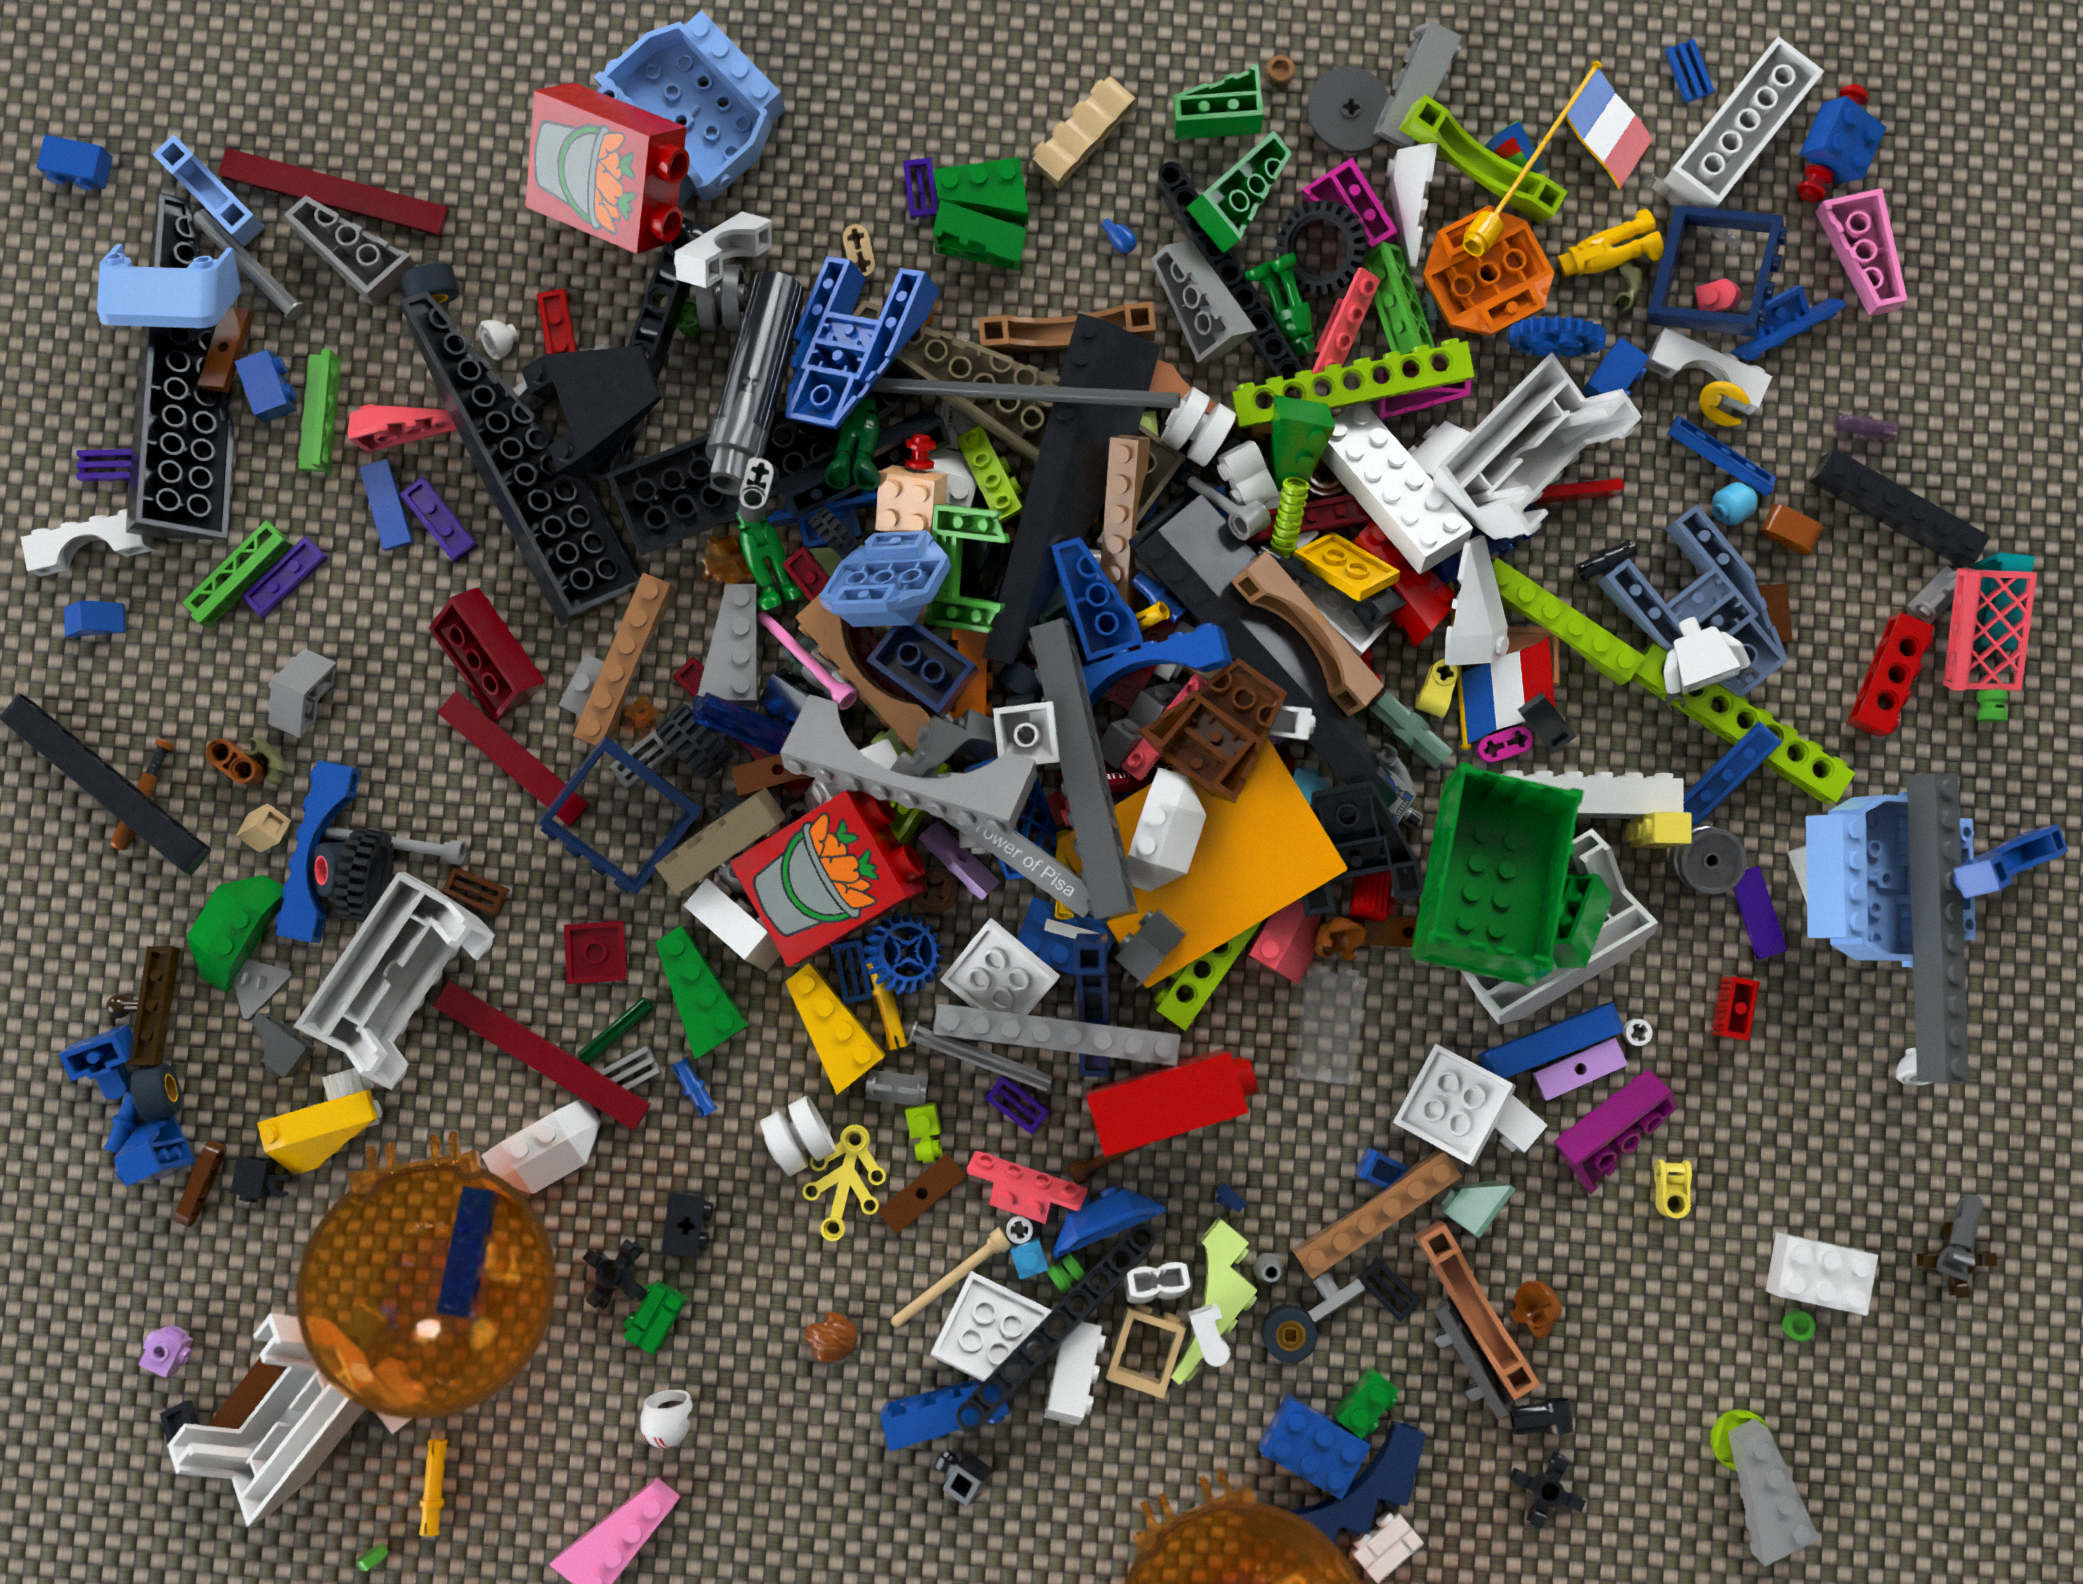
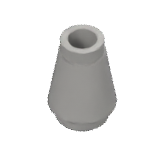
M1264 1253L1259 1255L1254 1261L1253 1272L1259 1281L1273 1283L1281 1277L1283 1264L1275 1254ZM1268 1267H1274L1276 1270L1273 1275H1266L1265 1272Z

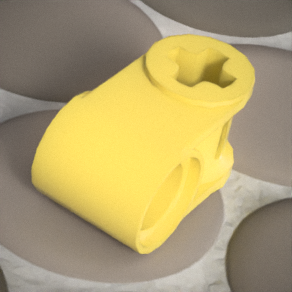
M1441 659L1431 665L1417 697L1415 709L1441 718L1445 717L1459 673L1457 665H1445V659ZM1445 667V672L1449 674V677L1441 680V674L1437 670Z
M1657 1159L1654 1167L1656 1208L1663 1216L1677 1219L1683 1218L1689 1213L1691 1207V1164L1688 1160H1683L1681 1163H1666L1663 1159ZM1677 1172V1175H1669L1668 1173ZM1672 1196H1675L1678 1200V1208L1674 1212H1671L1667 1205L1668 1200Z

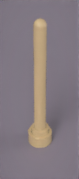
M1000 1226L992 1231L987 1239V1244L893 1316L891 1324L894 1327H900L992 1254L1005 1253L1014 1246L1005 1231Z

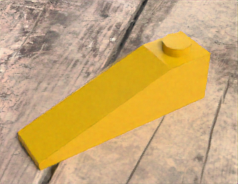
M370 1089L257 1122L264 1152L291 1173L297 1175L323 1166L326 1163L325 1160L332 1154L338 1153L343 1149L342 1146L351 1138L357 1137L378 1118Z

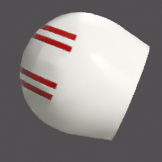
M665 1390L655 1393L645 1400L640 1417V1430L649 1444L656 1448L665 1449L676 1446L685 1438L690 1427V1421L687 1420V1416L693 1406L688 1392L683 1390ZM668 1401L683 1402L675 1407L658 1408L660 1404Z

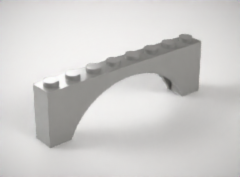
M810 694L780 751L784 768L793 774H805L815 777L823 783L831 782L841 785L849 791H862L871 794L879 800H892L906 808L922 809L936 817L945 816L955 819L966 826L975 825L985 828L990 833H1002L1011 836L1037 777L1036 761L1034 759L1007 751L986 766L952 777L921 778L896 773L874 763L852 744L841 725L837 702Z
M937 1003L933 1031L935 1035L1176 1066L1180 1044V1035L1175 1033L1046 1018Z

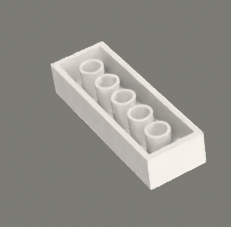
M1778 36L1668 173L1663 182L1696 207L1715 209L1820 78L1824 70Z
M1366 403L1357 404L1333 418L1335 429L1320 458L1346 489L1354 495L1357 502L1418 574L1424 573L1463 549L1464 542L1469 540L1473 527L1451 501L1439 492L1432 479Z
M1509 770L1502 773V775L1567 790L1571 788L1584 790L1583 800L1578 805L1576 818L1631 819L1652 812L1684 813L1683 779L1673 778V773H1656L1655 776H1647L1646 778H1643V773L1638 772L1625 773V775L1613 777V772H1596L1595 775H1588L1587 777H1583V772L1579 771L1565 772V774L1553 776V771H1535V774H1528V776H1523V771Z

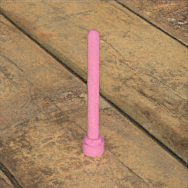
M766 611L757 614V619L831 691V700L837 702L840 710L848 709L854 704L858 693L849 684L839 683Z

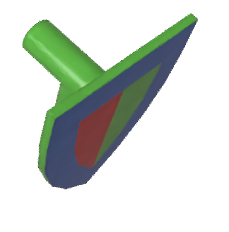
M1520 120L1500 130L1484 145L1485 148L1521 168L1525 167L1536 151ZM1540 157L1537 158L1529 171L1540 173L1546 170Z

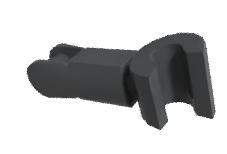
M1970 1195L1958 1200L1956 1219L1954 1220L1949 1243L1951 1246L1946 1247L1942 1251L1937 1261V1270L1939 1272L1967 1282L1969 1280L1968 1265L1975 1266L1974 1254L1967 1251L1974 1249L1978 1222L1983 1210V1201L1979 1196Z

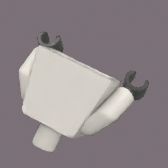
M1696 617L1687 618L1679 623L1684 637L1674 641L1673 649L1667 653L1663 671L1666 691L1669 693L1665 701L1670 710H1672L1670 703L1675 698L1681 699L1682 708L1685 707L1686 702L1680 693L1681 689L1683 694L1733 676H1736L1741 683L1747 685L1744 677L1750 671L1754 679L1757 680L1759 678L1757 670L1749 666L1751 662L1743 644L1727 632H1719L1715 626L1701 630Z

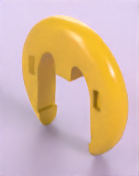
M1716 381L1705 386L1699 396V405L1704 415L1712 422L1722 426L1741 424L1742 421L1739 418H1735L1716 407H1718L1723 398L1720 394L1738 400L1743 404H1750V399L1745 391L1739 386L1726 381Z

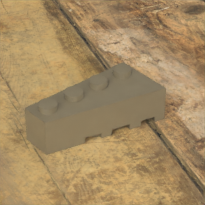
M765 787L677 846L659 861L655 868L674 894L677 895L694 882L698 881V883H701L713 874L712 870L717 866H720L721 869L727 866L730 861L736 858L734 855L740 850L745 853L758 844L756 839L762 835L767 839L781 829L779 823L786 815Z

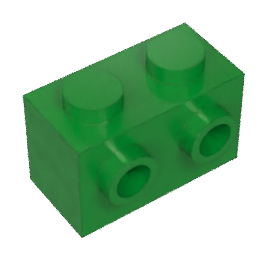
M1370 1365L1337 1406L1333 1414L1339 1422L1362 1440L1366 1434L1369 1436L1375 1431L1379 1425V1420L1377 1419L1384 1410L1388 1412L1398 1400L1396 1395L1399 1390Z

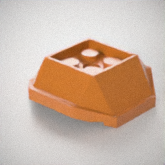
M1488 205L1436 233L1422 279L1449 328L1491 337L1509 328L1510 325H1514V322H1521L1522 319H1527L1545 308L1554 270L1527 221L1504 212L1499 214L1504 226L1503 231L1490 250L1482 256L1469 254L1463 247L1464 234L1480 212L1495 211L1496 207ZM1480 272L1490 273L1493 281L1484 280Z

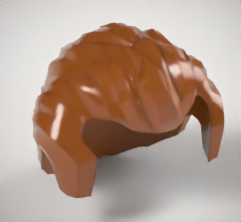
M1345 917L1331 919L1320 926L1313 945L1314 950L1322 958L1330 957L1334 952L1339 951L1342 954V959L1354 961L1356 959L1354 950L1356 947L1363 946L1366 942L1367 932L1363 926L1353 919Z
M1537 1280L1526 1281L1521 1284V1287L1515 1293L1513 1300L1516 1307L1515 1311L1511 1310V1315L1516 1323H1527L1534 1337L1547 1338L1562 1314V1307L1551 1287Z
M827 1312L824 1316L826 1317L825 1322L812 1323L811 1326H806L804 1340L813 1347V1357L825 1363L843 1360L851 1354L858 1341V1333L851 1321L839 1313Z

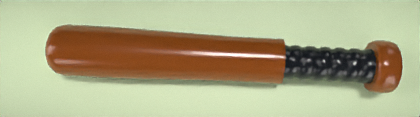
M162 738L156 739L155 744L157 748L147 770L142 773L137 784V788L149 798L159 778L157 775L164 762V758L168 751H172L174 748V743ZM120 820L111 838V846L118 850H127L135 832Z

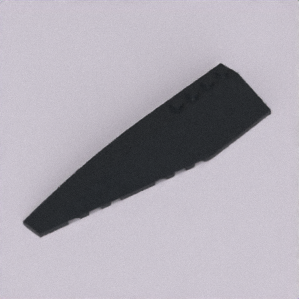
M159 192L148 267L187 268L189 264L194 262L195 258L200 257V251H197L195 242L196 231L190 200ZM142 326L126 533L155 538L227 539L234 424L233 419L229 415L228 406L230 404L228 394L221 391L203 390L197 385L214 336V326L208 328Z
M428 291L400 300L399 303L454 425L560 626L582 618L634 591L641 578V573L588 476L584 475L576 479L557 472L548 445L554 442V437L547 429L544 430L534 419L535 415L503 378L499 379L486 358L480 357L471 346L472 342L465 334L461 335L452 324L453 320Z
M1078 313L1057 387L1149 391L1161 347L1109 321ZM1053 402L998 603L1005 604L1002 613L996 614L991 627L993 631L989 633L983 658L1011 666L1030 635L1029 628L1034 627L1060 582L1051 546L1077 537H1081L1084 540L1106 499L1110 437L1118 435L1137 436L1144 406Z
M894 362L882 377L915 379ZM870 392L866 398H872L876 401L877 419L879 422L917 394ZM787 403L776 407L763 459L767 460L773 467V483L769 500L778 494L774 482L836 452L841 426L838 429L789 420L785 417ZM709 434L606 473L640 556L738 518L736 512L739 511V495L724 494L710 487L713 461L707 457L705 452ZM758 477L757 480L755 481V485H757V486H759V487H760L761 477ZM750 501L746 504L752 506L758 503Z
M1202 494L1199 495L1135 550V555L1160 583L1169 590L1170 594L1181 606L1187 609V612L1199 625L1213 623L1225 631L1232 662L1240 658L1287 692L1282 706L1312 709L1311 715L1315 716L1314 731L1312 734H1309L1308 740H1304L1345 785L1372 780L1387 807L1391 806L1398 799V796L1354 715L1347 716L1329 695L1324 673L1312 648L1290 623L1263 607L1250 604L1231 582L1258 555L1244 540L1238 539L1232 533L1227 521Z

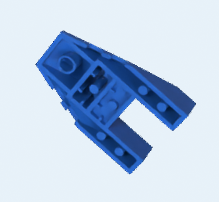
M826 256L794 333L796 350L795 356H792L791 359L793 378L792 384L789 383L785 416L787 419L838 429L873 390L929 317L939 289L926 272L900 268L879 320L851 315L866 277L851 260Z

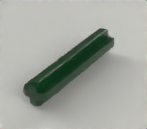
M645 997L639 999L578 1052V1056L582 1062L587 1065L591 1064L654 1009L651 1002Z

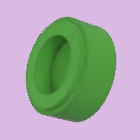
M1795 1309L1789 1311L1784 1316L1782 1328L1789 1338L1803 1342L1809 1340L1814 1335L1816 1324L1809 1313Z
M383 1542L379 1543L356 1560V1563L361 1571H368L384 1560L389 1551Z

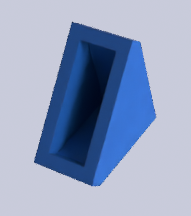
M80 600L64 607L65 637L126 633L125 604Z
M1366 1147L1354 1174L1386 1189L1406 1173L1409 1167Z

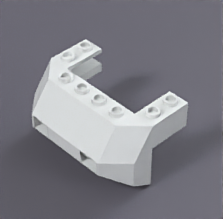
M1551 352L1438 465L1433 484L1439 492L1451 501L1467 521L1491 538L1508 537L1511 539L1521 534L1531 535L1541 527L1540 522L1549 513L1546 509L1525 512L1523 509L1528 504L1538 500L1543 495L1542 490L1547 485L1554 483L1561 477L1560 472L1562 469L1574 463L1580 456L1578 453L1587 444L1596 442L1602 444L1613 438L1623 439L1634 431V425L1642 416L1623 389L1585 398L1553 352Z
M1593 829L1572 840L1575 847L1571 858L1577 874L1599 873L1613 899L1587 967L1558 968L1554 964L1553 972L1531 987L1461 971L1480 1002L1499 1025L1527 1017L1627 958L1656 932L1658 921L1625 888L1611 847Z
M398 872L293 1027L345 1052L360 1075L392 1090L396 1082L398 1083L404 1078L408 1062L393 1042L397 1036L405 1032L409 1018L415 1010L420 1009L423 1005L426 993L432 985L439 981L442 969L448 960H452L456 956L460 946L462 945L471 957L478 961L482 954L487 953L491 948L495 934L476 915L443 893L406 872Z
M270 1313L253 1337L254 1340L269 1342L260 1353L264 1364L287 1366V1369L240 1429L184 1423L168 1444L176 1474L232 1479L247 1528L270 1515L308 1482L376 1396L362 1355L324 1321Z

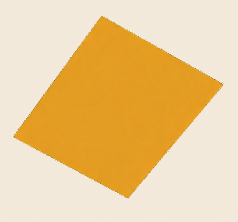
M1268 736L1236 804L1211 796L1190 780L1207 816L1188 873L1150 892L1132 886L1138 913L1106 921L1119 944L1129 932L1134 936L1142 928L1138 922L1149 910L1155 913L1159 908L1187 932L1160 965L1143 982L1145 988L1151 987L1347 870V866ZM1174 769V770L1172 771V772H1175V773L1182 774V773H1180V772H1179L1178 770H1176V769ZM1152 783L1114 806L1126 860ZM1074 830L1060 838L1058 843L1077 875L1081 877L1080 871L1083 869L1081 857L1077 856L1074 848V840L1077 839Z

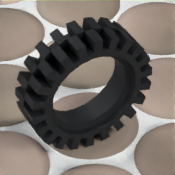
M1327 200L1308 202V204L1297 207L1296 211L1290 212L1287 215L1288 219L1282 221L1280 225L1282 230L1276 234L1275 240H1278V246H1274V253H1278L1280 257L1294 252L1297 258L1294 266V277L1296 285L1299 287L1298 290L1302 292L1307 291L1314 295L1328 294L1341 290L1351 284L1359 267H1365L1366 261L1364 259L1369 254V249H1366V243L1369 242V238L1365 236L1363 231L1366 227L1364 223L1360 224L1358 220L1360 217L1357 213H1352L1350 211L1351 208L1348 206H1342L1340 202ZM1318 219L1329 220L1335 223L1342 230L1347 243V253L1343 263L1336 271L1328 275H1317L1308 271L1301 264L1297 254V241L1300 233L1310 222Z
M359 827L350 833V839H347L345 842L346 850L342 849L341 852L342 862L338 861L337 868L340 871L335 876V881L338 882V885L334 888V894H337L334 904L337 905L335 910L339 914L338 917L342 920L364 923L387 889L388 883L392 881L390 872L394 869V864H391V861L394 859V852H392L394 845L391 842L392 837L388 832Z

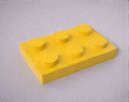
M1331 532L1295 550L1293 556L1306 563L1304 566L1305 570L1359 602L1399 581V570L1335 532Z

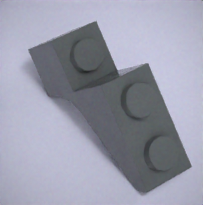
M1168 682L1142 689L1126 719L1109 724L1100 741L1103 759L1115 769L1122 768V764L1144 738L1139 733V730L1160 718V715L1167 709L1183 687L1177 683Z
M969 708L961 717H956L953 723L934 716L926 725L922 724L915 738L918 741V745L912 758V764H914L913 777H929L953 755H968L982 761L997 746L994 719Z

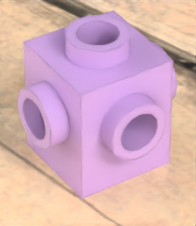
M173 1325L151 1332L144 1342L143 1349H145V1352L138 1365L165 1378L177 1373L180 1366H184L192 1353V1350L189 1348L193 1338L186 1336V1331Z

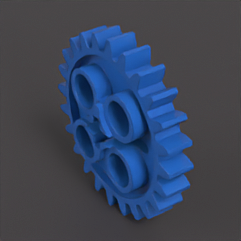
M1558 315L1554 318L1543 316V318L1531 317V321L1522 319L1521 322H1514V325H1510L1508 344L1515 351H1522V354L1530 353L1532 356L1547 357L1553 352L1557 359L1560 356L1566 358L1582 357L1583 354L1592 355V352L1599 353V349H1604L1607 331H1605V327H1601V324H1593L1592 320L1584 321L1583 318L1577 319L1571 316L1560 318Z

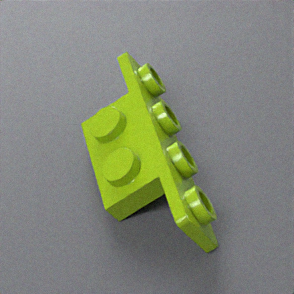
M978 425L957 437L956 440L989 509L1001 511L1002 515L998 517L1000 524L1023 512V503L1018 495L1023 490L1015 476L1009 477L1008 473L1012 472L1010 464L1005 456L999 458L984 428Z

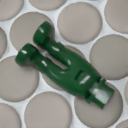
M865 398L842 423L835 460L829 464L825 471V481L832 488L841 490L849 486L851 480L850 464L853 459L855 445H858L853 465L854 481L860 488L865 490L876 489L880 484L881 474L872 463L879 437L878 410L876 408V401L872 398Z

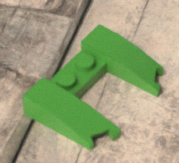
M934 504L932 537L948 556L951 568L932 602L927 603L926 624L992 633L993 628L991 624L996 614L1003 612L1005 604L959 596L963 538L1010 543L1008 533H1003L998 518L1002 515L1001 511L950 504Z

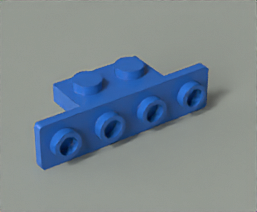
M1795 285L1776 295L1772 300L1766 301L1764 309H1768V316L1764 327L1760 326L1757 337L1731 351V354L1745 361L1755 360L1762 355L1763 351L1785 344L1787 338L1812 329L1813 324L1835 317L1837 311L1846 307L1845 301L1828 298L1809 308L1803 286Z
M874 489L865 490L858 493V497L847 499V496H843L825 506L856 539L863 538L856 510L877 505L878 492ZM823 507L796 520L785 509L776 510L772 513L773 516L767 517V521L773 528L799 523L803 545L807 546L808 549L829 545L808 523Z

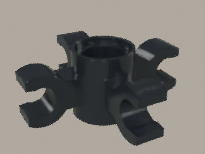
M626 1239L621 1245L615 1260L608 1259L600 1250L595 1252L589 1248L583 1260L596 1268V1280L599 1285L588 1295L586 1302L593 1308L599 1306L604 1310L609 1305L615 1289L623 1290V1293L633 1300L636 1297L642 1301L648 1290L634 1280L635 1271L632 1264L641 1256L644 1247L637 1241L632 1243ZM617 1269V1276L614 1279V1272Z
M1553 1451L1546 1472L1532 1476L1514 1467L1509 1478L1513 1480V1483L1530 1489L1536 1497L1526 1520L1530 1521L1531 1525L1540 1529L1545 1524L1549 1507H1556L1562 1503L1582 1513L1586 1503L1581 1496L1564 1490L1560 1479L1568 1466L1569 1459ZM1548 1483L1554 1484L1553 1492L1549 1496H1542L1541 1490L1543 1486Z

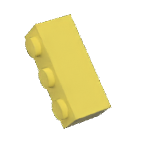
M1652 812L1631 818L1630 823L1626 826V839L1630 841V848L1667 849L1691 844V813Z

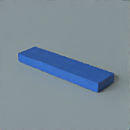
M1677 415L1673 420L1667 434L1767 497L1773 490L1776 480L1775 476L1683 417Z
M1760 720L1683 795L1684 813H1691V824L1697 826L1782 743Z

